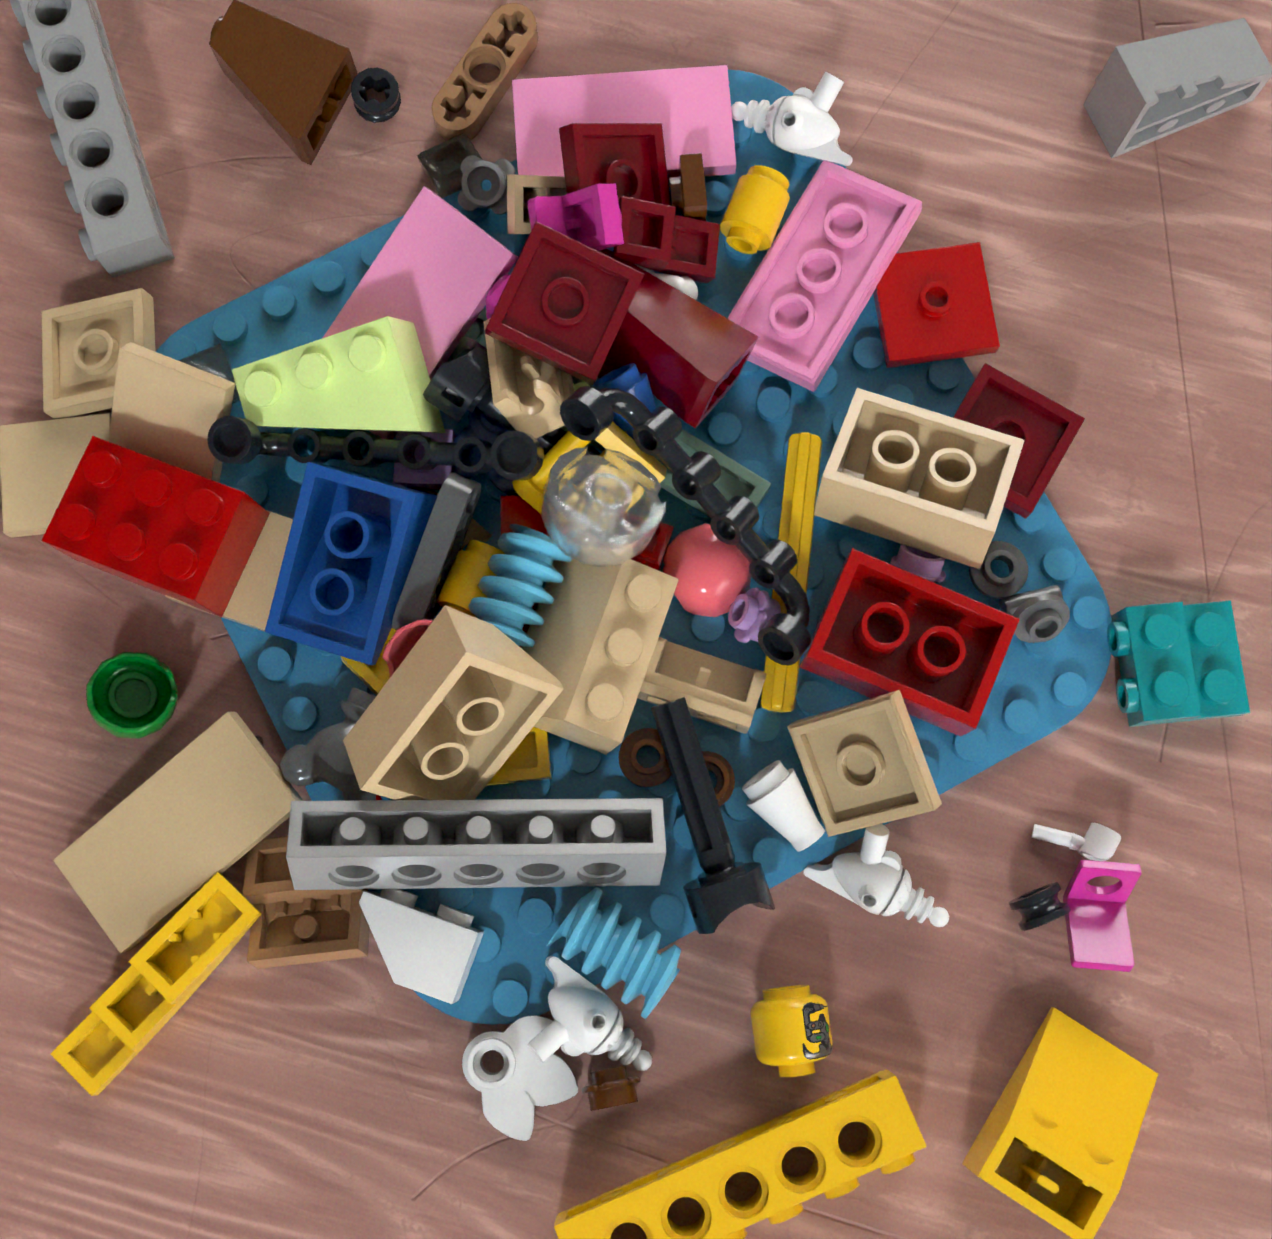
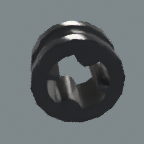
M378 67L367 68L359 72L353 79L351 96L357 113L363 119L373 123L385 122L393 118L399 111L401 105L399 86L395 77L390 72ZM373 88L378 93L384 91L386 101L379 103L374 98L368 101L367 90Z
M1058 882L1034 889L1009 902L1011 910H1018L1022 916L1021 921L1018 923L1021 931L1042 926L1071 911L1068 903H1062L1058 899L1057 895L1061 890Z

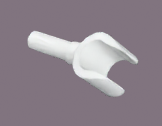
M1091 823L1084 838L1075 833L1034 824L1031 836L1034 839L1069 847V849L1076 850L1086 859L1094 861H1106L1111 858L1121 841L1120 834L1098 823Z

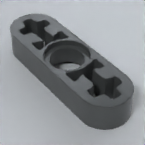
M451 472L445 479L396 606L392 620L393 629L397 630L420 619H435L440 606L436 600L457 553L461 550L479 501L481 483Z

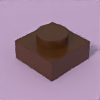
M702 153L680 155L679 176L669 178L671 206L676 207L675 211H681L683 217L706 221L707 197Z

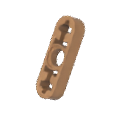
M507 3L498 7L489 17L435 96L431 107L436 130L443 139L451 143H465L475 138L511 86L512 80L516 79L535 51L538 44L537 23L533 12L528 7L519 3ZM518 25L522 26L523 35L514 33L506 42L504 29L513 31ZM504 45H505V48H506V54H507V56H506V55L503 53V51H502V48L504 47ZM482 63H491L500 69L499 76L490 83L475 81L471 77V73L476 66ZM464 89H465L466 92L470 95V97L468 98L467 101H466ZM465 104L467 118L456 117L453 122H450L447 112L450 110L451 112L458 113Z

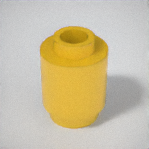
M755 165L748 169L746 175H742L738 179L720 224V230L726 237L727 244L736 251L745 254H755L757 250L763 251L771 247L790 200L789 193L787 192L789 181L782 173L767 166Z
M470 540L465 551H458L436 602L442 607L446 605L476 617L470 611L469 603L472 598H488L480 590L478 584L483 576H497L490 570L488 562L492 555L505 553L484 542Z

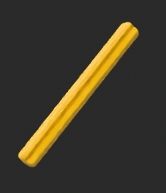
M801 432L792 434L788 439L778 540L786 542L795 551L797 564L790 573L799 582L807 596L822 440L817 435ZM772 589V598L779 602L781 613L787 614L784 602L775 590ZM765 654L764 673L767 675L760 701L763 709L780 713L792 712L794 710L800 658L793 665H781L771 660Z

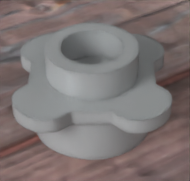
M475 155L466 157L461 163L463 176L461 180L462 191L458 195L460 206L470 212L475 211L477 208L491 209L495 214H505L507 212V175L515 174L512 163L503 158L498 159L494 163L480 160ZM484 180L491 182V188L487 191L483 190L481 186Z

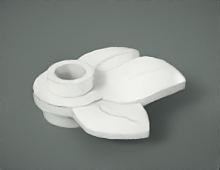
M537 1015L525 1016L516 1020L504 1032H484L476 1036L468 1044L463 1054V1073L469 1084L482 1092V1107L485 1118L494 1128L513 1139L522 1141L530 1139L534 1126L535 1106L558 1104L578 1093L579 1087L569 1065L561 1057L553 1053L542 1063L535 1057L527 1045L553 1021L546 1017ZM495 1050L503 1056L504 1066L501 1071L492 1073L484 1068L482 1057L485 1052Z

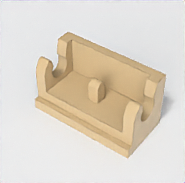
M490 319L484 321V330ZM485 334L494 406L516 431L528 433L535 438L564 426L560 415V406L564 400L574 393L572 375Z
M659 637L638 699L659 705L685 697L692 717L747 734L767 674L764 671L754 670Z

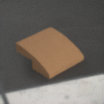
M288 836L263 839L247 852L242 895L262 913L250 928L248 963L257 969L368 957L369 925L359 904L363 891H368V889L294 890L286 860Z

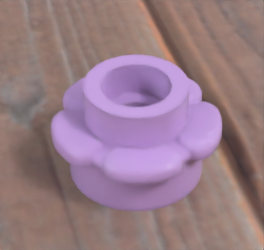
M901 544L898 555L891 559V565L931 582H943L946 578V573L942 571L946 558Z
M751 588L745 594L738 595L731 604L728 614L729 624L736 629L734 632L735 638L742 643H747L749 640L758 642L760 630L775 614L781 613L780 604L777 600L770 598L767 591L759 588Z

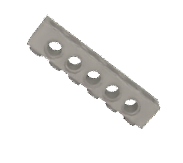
M10 0L18 22L23 28L26 27L30 39L22 42L23 48L35 73H40L43 85L36 87V92L46 116L50 120L54 119L57 132L50 134V139L58 160L62 166H67L71 180L65 181L64 187L74 211L77 214H82L85 228L78 230V234L88 259L91 262L98 260L112 278L174 259L175 257L96 0ZM92 112L91 115H89L88 117L82 119L83 116H85L86 114ZM108 158L102 165L94 167L100 160ZM123 205L116 214L107 216L114 207Z
M663 798L291 801L286 860L294 890L660 886L666 858Z

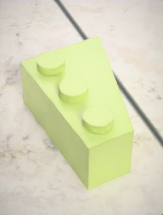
M386 316L232 369L245 418L252 421L256 426L446 433L439 409L426 401L423 396L431 380L413 322Z

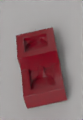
M621 196L618 199L622 215L621 225L624 244L614 246V256L660 273L678 275L680 277L688 276L697 282L709 283L715 279L720 224L675 215L676 207L625 196Z

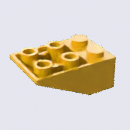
M1051 1007L962 1164L976 1176L1072 1239H1094L1120 1191L1158 1073L1058 1009Z

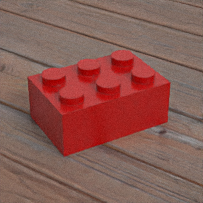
M92 436L41 541L76 561L222 617L270 513L243 491Z
M852 548L841 567L811 638V644L806 650L799 667L869 698L900 690L909 715L961 737L976 729L1020 619Z

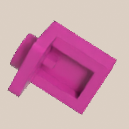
M616 183L595 184L563 196H537L528 200L531 231L537 221L597 251L624 244L621 225L622 215L618 203Z

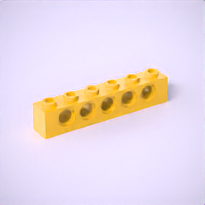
M885 1069L560 1212L556 1216L554 1229L558 1239H612L611 1234L613 1230L620 1224L629 1222L640 1226L646 1234V1239H744L747 1236L746 1227L768 1218L770 1224L787 1221L804 1210L802 1202L822 1193L825 1194L826 1199L843 1196L860 1185L858 1177L880 1168L882 1174L899 1171L916 1160L914 1152L927 1146L896 1075ZM851 1122L864 1123L868 1130V1138L865 1145L856 1152L842 1151L838 1144V1136L841 1129ZM794 1147H805L813 1153V1163L810 1170L799 1177L785 1174L782 1171L781 1165L786 1152ZM748 1172L758 1179V1187L755 1194L746 1201H735L725 1194L726 1182L735 1173ZM682 1197L695 1199L703 1208L700 1218L689 1226L677 1225L668 1216L671 1204Z

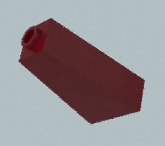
M609 249L600 250L599 252L644 274L607 356L620 367L629 363H635L639 373L647 374L652 394L665 406L674 411L685 423L696 429L738 381L759 337L637 265L614 256L613 251Z

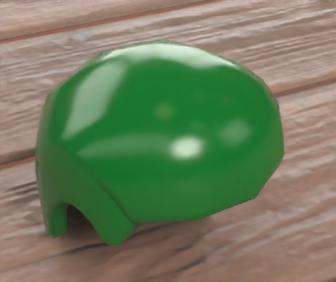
M121 652L102 661L86 685L87 707L97 725L118 738L140 739L160 731L172 718L177 706L178 689L171 669L164 662H160L157 658L147 653Z

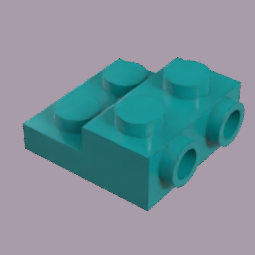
M1231 600L1183 605L1182 601L1125 607L1111 616L1112 622L1107 630L1108 645L1111 654L1114 657L1118 656L1121 679L1118 680L1116 686V696L1121 712L1127 713L1129 727L1243 716L1250 713Z

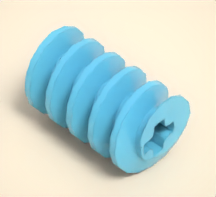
M510 524L509 528L514 533H502L497 542L499 548L505 554L492 555L488 562L490 570L497 576H483L478 584L480 590L488 598H472L468 607L478 619L495 625L518 646L533 647L535 641L522 630L524 624L543 625L545 619L532 609L534 603H553L555 598L541 586L544 581L562 583L564 577L551 564L553 560L571 562L573 555L557 541L541 532L522 525Z
M596 887L580 898L547 946L564 936L566 941L561 957L565 960H570L581 951H584L586 954L581 971L586 975L602 965L606 967L601 986L607 990L623 980L625 986L621 1001L624 1004H628L642 994L645 997L641 1016L646 1019L679 973L680 969L677 968L681 949L677 945H673L663 953L658 954L661 934L654 930L641 940L638 939L642 920L634 916L624 924L619 925L618 919L622 905L616 901L600 911L598 906L602 890Z

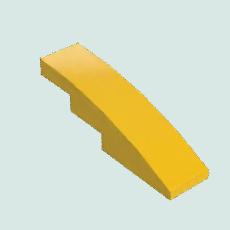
M217 872L128 961L131 966L89 1007L92 1012L50 1054L91 1096L99 1095L184 1005L262 913L220 872Z

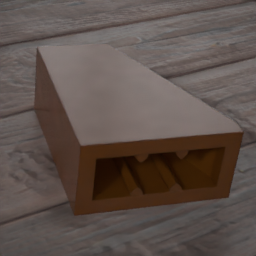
M233 0L225 15L219 17L214 23L209 45L223 73L298 158L302 162L312 165L351 93L353 79L358 75L350 49L243 2Z

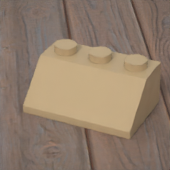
M857 388L822 475L814 515L980 569L994 537L1025 440Z
M570 552L573 555L571 562L557 560L553 562L552 567L564 578L562 583H545L544 589L555 599L552 604H537L535 611L545 621L542 626L530 625L527 634L535 641L534 646L521 647L555 676L564 688L534 727L607 755L622 743L679 579L622 556Z
M445 605L343 740L360 790L393 800H475L564 690L561 682L495 625Z

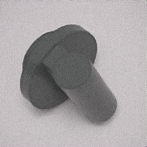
M1058 585L1014 594L999 601L1002 612L1020 619L1014 633L1018 639L1028 643L1046 642L1055 638L1063 630L1070 618V610L1063 599Z

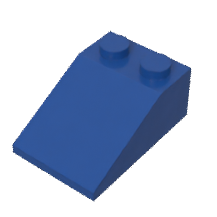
M307 462L265 632L364 664L376 665L391 631L396 606L438 495L338 466Z

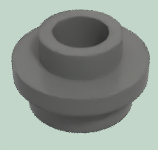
M993 541L988 548L981 568L977 569L969 566V576L972 584L980 593L990 598L1002 599L1014 595L1024 586L1028 577V564L1023 553L1014 545L1003 541ZM993 560L1005 562L1009 568L1008 577L1000 578L995 576L991 571V562Z

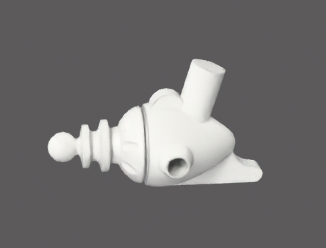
M828 72L823 74L814 92L806 87H801L794 92L793 96H782L771 106L768 100H761L760 103L756 100H751L748 105L743 102H735L731 106L732 118L734 120H744L745 127L752 128L754 126L756 133L766 131L770 142L783 151L844 166H849L852 163V157L839 148L838 137L840 135V128L828 113L844 82Z
M882 824L866 827L860 852L840 854L828 865L816 863L808 865L804 869L806 877L856 903L870 913L892 916L899 911L905 912L904 918L910 920L915 915L917 916V922L922 924L928 917L930 923L936 927H944L949 921V914L946 909L933 907L934 897L924 898L925 889L919 887L915 891L912 888L910 874L906 869H903L900 856L893 851H885L890 832Z
M548 956L545 960V965L554 977V987L548 994V1004L554 1020L527 1044L535 1057L543 1063L560 1047L565 1054L570 1056H579L582 1053L600 1055L608 1051V1058L612 1061L619 1059L623 1066H627L632 1062L633 1066L639 1071H645L650 1068L652 1056L648 1051L640 1050L642 1041L638 1038L633 1039V1030L630 1028L623 1030L622 1012L604 992L559 958Z

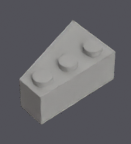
M1245 18L1214 23L1201 28L1116 46L1102 72L1096 77V83L1083 105L1110 157L1114 158L1253 101L1272 77V67Z

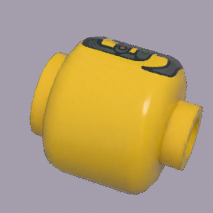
M793 985L762 990L763 1000L754 1003L750 1011L755 1053L758 1060L766 1065L778 1066L779 1077H797L815 1073L814 1061L826 1058L833 1050L826 1000L817 994H811L809 985Z

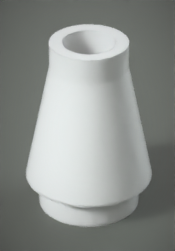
M780 760L763 768L742 787V790L749 798L746 805L785 837L797 852L811 846L825 833V829L818 821L794 769L787 770Z

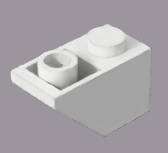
M382 889L381 893L363 891L359 904L393 982L450 1004L459 1001L484 931L471 927L474 916L440 904L437 914L415 907L418 896L402 889Z

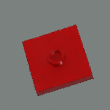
M980 242L895 254L873 292L886 368L997 352L1000 343Z

